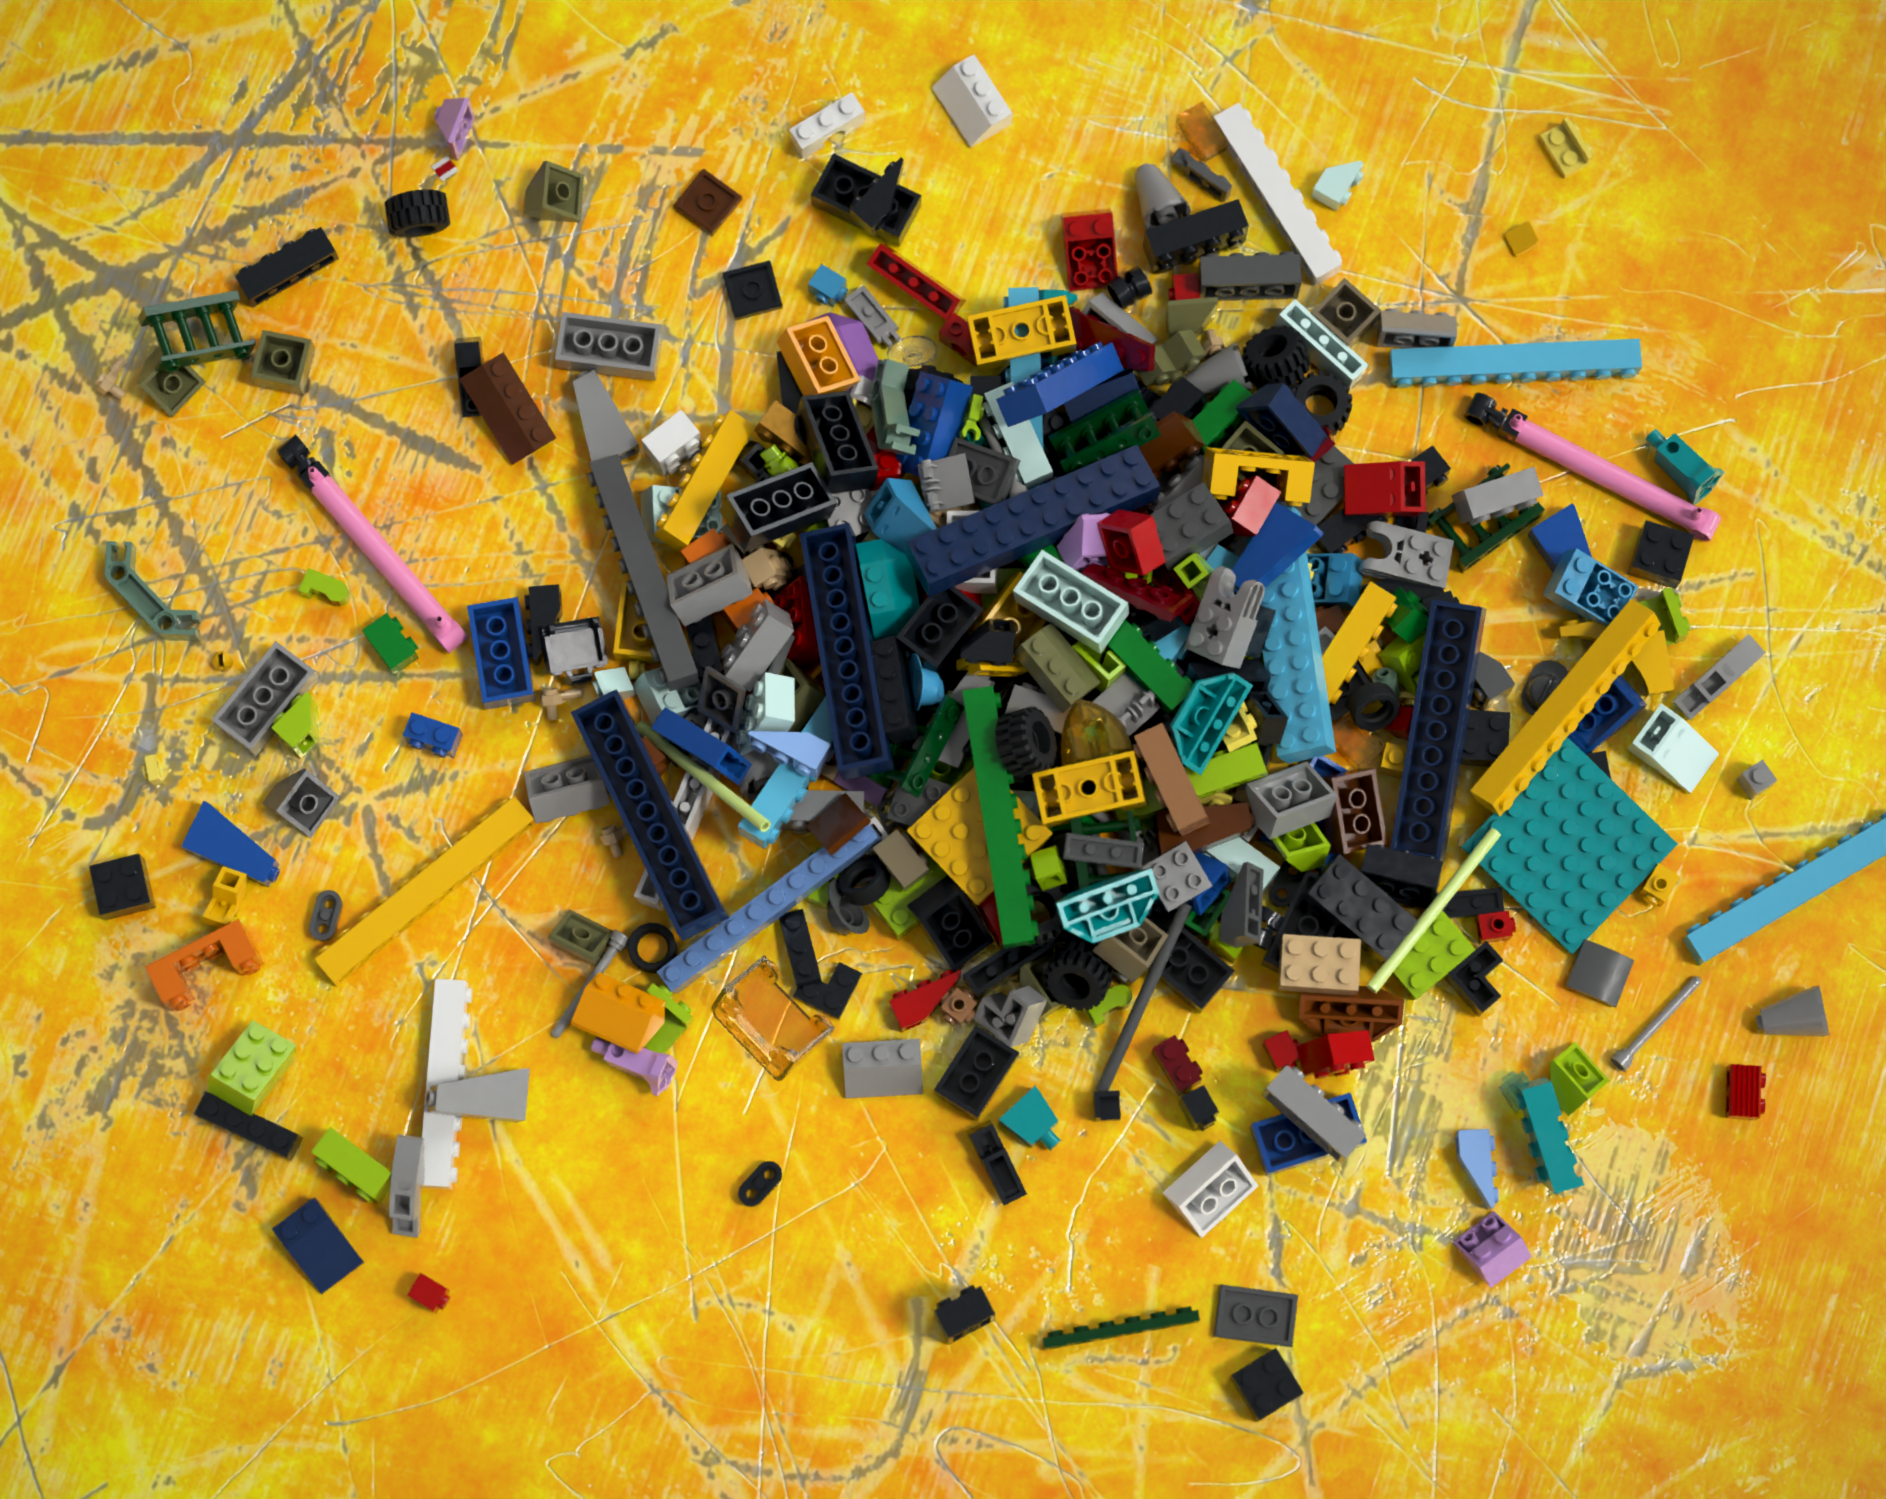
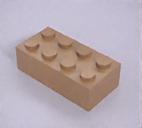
M1163 723L1135 735L1134 738L1137 743L1133 744V748L1141 763L1146 761L1148 765L1143 769L1152 786L1157 784L1159 790L1155 791V794L1162 808L1168 807L1170 811L1166 817L1173 831H1179L1184 836L1210 824Z

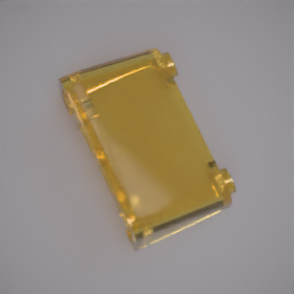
M763 955L722 988L711 1007L714 1018L773 1079L782 1081L833 1033L835 1027L826 1016L815 1014L810 1018L776 983L779 978L778 967L773 961H770Z

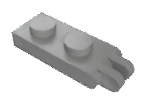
M864 285L844 299L846 306L859 321L863 322L866 330L878 344L883 341L888 348H891L893 343L888 338L889 336L895 342L901 340L896 332L899 329L896 323Z

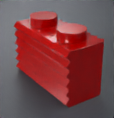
M1730 1064L1726 1068L1725 1118L1758 1120L1761 1118V1114L1765 1113L1766 1108L1765 1099L1761 1098V1088L1766 1086V1073H1762V1066Z

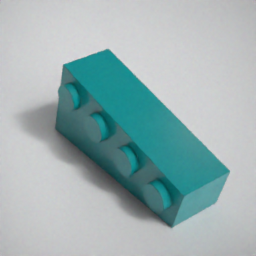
M1542 1077L1516 1085L1517 1094H1514L1515 1102L1518 1109L1523 1111L1524 1118L1521 1119L1525 1134L1529 1133L1531 1143H1528V1149L1531 1157L1535 1158L1538 1167L1534 1168L1538 1182H1542L1554 1194L1583 1186L1582 1176L1576 1175L1573 1167L1575 1164H1578L1575 1153L1572 1152L1570 1146L1566 1145L1565 1142L1569 1138L1567 1128L1563 1121L1558 1120L1562 1113L1552 1082L1548 1078Z

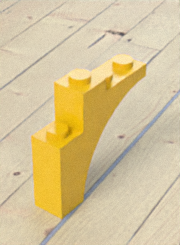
M1588 619L1589 622L1578 623V620H1569L1563 622V626L1559 627V638L1585 639L1595 642L1607 626ZM1661 630L1650 637L1642 647L1641 652L1629 662L1641 678L1647 696L1674 691L1664 630Z

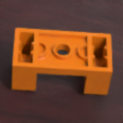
M713 528L681 550L683 564L687 566L730 545L722 532L718 534ZM757 587L747 598L725 607L719 613L736 634L742 624H747L751 618L750 613L757 603L761 604L764 598L773 604L774 602L766 591L761 593Z
M237 919L145 966L162 1003L172 1011L175 1009L176 1011H181L191 1005L190 1002L195 1000V997L182 972L185 970L186 972L196 970L201 966V962L207 959L212 961L221 957L224 954L223 951L226 952L232 966L241 975L246 974V976L258 972L260 970L259 966L265 963L247 927Z

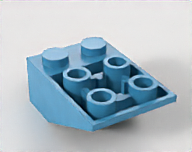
M886 478L864 512L872 531L880 539L906 554L907 541L937 529L912 480Z
M1575 548L1563 552L1543 596L1562 608L1608 627L1629 600L1633 599L1639 586Z
M1353 553L1307 554L1308 563L1312 564L1311 571H1314L1311 585L1315 608L1321 606L1330 608L1339 605L1341 610H1352L1361 597L1363 574L1359 571V565L1363 560Z

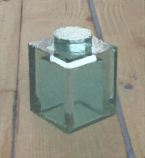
M1512 1071L1502 1078L1504 1083L1498 1087L1515 1114L1522 1110L1518 1109L1515 1102L1514 1094H1517L1516 1085L1530 1081L1524 1071L1518 1074Z

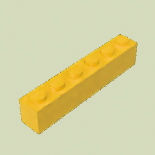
M731 409L724 415L719 414L712 424L714 427L711 434L708 433L703 439L701 453H697L690 462L692 469L689 474L685 473L678 484L681 487L680 490L671 496L667 503L669 506L668 511L663 513L655 524L658 528L654 536L678 552L690 543L755 427Z

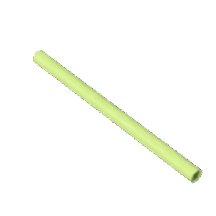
M641 721L637 724V728L643 737L645 736L655 747L760 831L765 832L770 828L771 822L675 745L656 733L646 722Z
M1494 828L1489 829L1424 911L1407 936L1367 983L1366 986L1374 993L1379 991L1500 838L1501 834Z

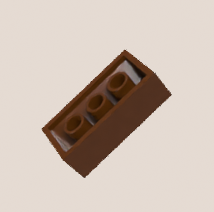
M504 352L459 379L512 465L556 439V436Z
M1175 411L1155 423L1161 436L1139 447L1156 480L1159 479L1158 476L1176 469L1184 459L1196 456L1200 449L1206 445L1193 421Z

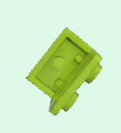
M1672 587L1663 589L1657 597L1638 602L1655 612L1661 624L1658 631L1664 630L1667 646L1683 642L1689 634L1688 631H1690V625L1687 617H1683L1681 614V600L1678 593L1674 594Z
M652 983L646 991L648 994L665 1001V1023L645 1047L654 1052L666 1053L694 1020L692 1015H690L692 1010L684 1002L680 1001L677 1004L670 998L673 994L661 984L657 987Z

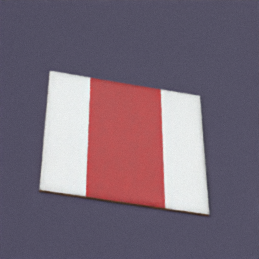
M448 155L431 166L442 181L458 171Z

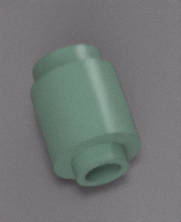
M1386 667L1374 672L1372 681L1387 684L1392 688L1399 701L1401 689L1397 672ZM1379 699L1380 703L1384 705L1386 700Z

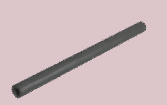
M1183 903L1178 906L1166 932L1168 937L1153 960L1095 1088L1100 1092L1109 1091L1190 913L1191 905Z

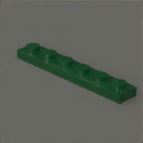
M1190 1306L1176 1309L1177 1314L1167 1316L1166 1312L1162 1311L1150 1314L1151 1318L1140 1320V1316L1125 1318V1323L1115 1325L1114 1321L1099 1323V1328L1089 1330L1088 1325L1073 1328L1074 1333L1063 1334V1330L1047 1333V1338H1043L1044 1350L1197 1323L1200 1321L1198 1310L1192 1311Z

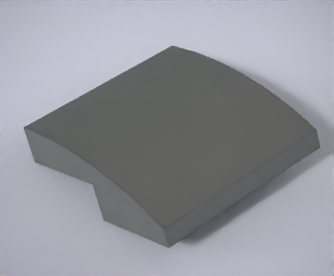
M1584 939L1575 957L1565 987L1585 997H1592L1610 1007H1617L1634 960L1607 947Z

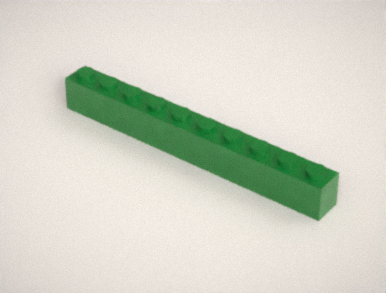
M1056 544L1041 549L1065 564L1059 551L1055 548ZM1041 550L1017 560L1028 570ZM1124 620L1107 644L1105 650L1107 652L1109 650L1112 651L1127 665L1125 670L1146 692L1149 690L1154 692L1156 695L1154 700L1173 718L1191 690L1193 682L1187 676L1182 678L1176 672L1178 670L1176 665L1169 658L1164 659L1159 654L1160 650L1151 640L1147 642L1141 636L1143 633L1135 623L1129 624Z
M993 686L963 690L962 694L1003 946L1006 949L1035 944L1034 937L1039 936L1037 920L1032 921L1030 911L1035 910L1033 895L1027 896L1026 885H1031L1029 870H1023L1022 860L1027 859L1024 844H1019L1018 834L1023 833L1020 818L1015 819L1013 809L1018 808L1016 793L1011 794L1009 785L1014 783V778L1011 772L1005 768L1004 763H1002L995 742V727L997 726V720L1000 719L998 718L997 708H1002L1000 693H994Z

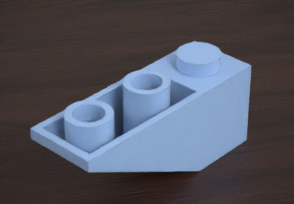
M749 731L748 733L750 746L760 753L767 752L778 763L782 765L789 764L795 767V770L805 777L810 775L817 778L831 755V744L809 732Z
M1489 1129L1458 1130L1455 1133L1457 1160L1486 1208L1492 1210L1495 1207V1203L1499 1202L1498 1188L1493 1186V1177L1497 1176L1496 1162L1491 1159V1151H1495L1494 1136L1490 1135Z

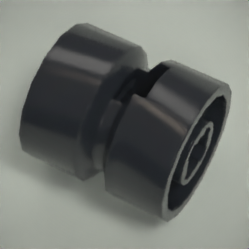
M1138 266L1124 272L1123 278L1117 276L1106 283L1112 300L1123 310L1134 305L1135 299L1142 300L1153 293L1146 275Z
M1262 906V922L1267 925L1265 929L1261 927V943L1253 945L1269 951L1275 940L1273 933L1279 932L1285 918L1275 911Z

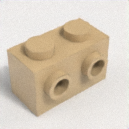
M760 548L742 559L751 585H754V587L777 591L787 585L786 581L793 578L790 572L792 567L787 558L782 557L780 551Z

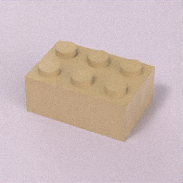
M1283 934L1280 939L1278 990L1356 996L1359 991L1361 939Z

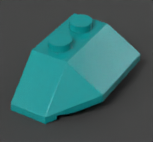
M882 539L858 543L856 548L874 639L876 641L894 635L897 636L920 607L913 568L906 554Z
M1235 673L1195 681L1170 724L1175 747L1183 765L1202 775L1251 690L1252 684Z
M1152 868L1118 875L1077 890L1056 902L1055 905L1062 927L1094 944L1141 926L1154 900L1158 897L1159 890Z

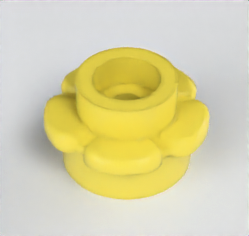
M639 659L629 660V679L637 680L645 672V663H640Z

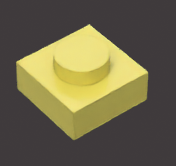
M155 755L144 756L146 764L142 765V771L145 780L149 779L153 786L164 784L159 759Z

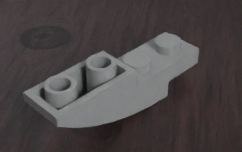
M1747 634L1675 698L1673 702L1691 720L1766 652L1750 634Z
M402 1134L397 1136L389 1202V1217L393 1221V1234L418 1238L421 1233V1187L424 1184V1138Z

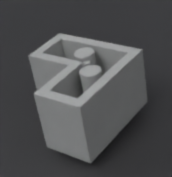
M1030 986L1012 990L1008 997L999 992L982 998L973 1019L1011 1048L1030 1041L1047 1003V999Z

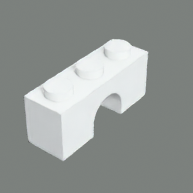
M851 92L790 128V140L801 157L805 159L822 149L824 142L836 132L843 131L844 134H847L866 123L865 111Z

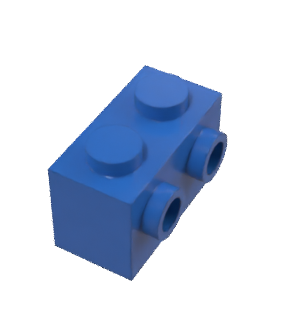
M411 712L403 733L408 746L418 750H422V748L431 750L432 754L442 758H446V756L455 757L463 736L458 727Z

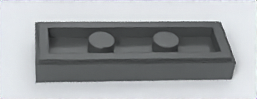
M1066 833L1063 859L1141 869L1145 843Z

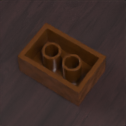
M1359 768L1323 776L1322 779L1337 794L1331 816L1323 819L1325 836L1331 845L1328 854H1347L1367 848V844H1388L1375 768Z

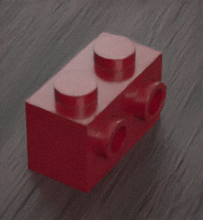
M1173 1035L1153 1047L1151 1053L1176 1094L1180 1096L1201 1083L1202 1078L1200 1075L1203 1072L1196 1061L1191 1062L1187 1053L1190 1051L1182 1038L1178 1040L1176 1035Z

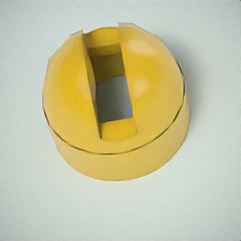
M218 651L212 657V665L219 672H227L233 666V658L226 651ZM223 655L224 666H220L219 656Z

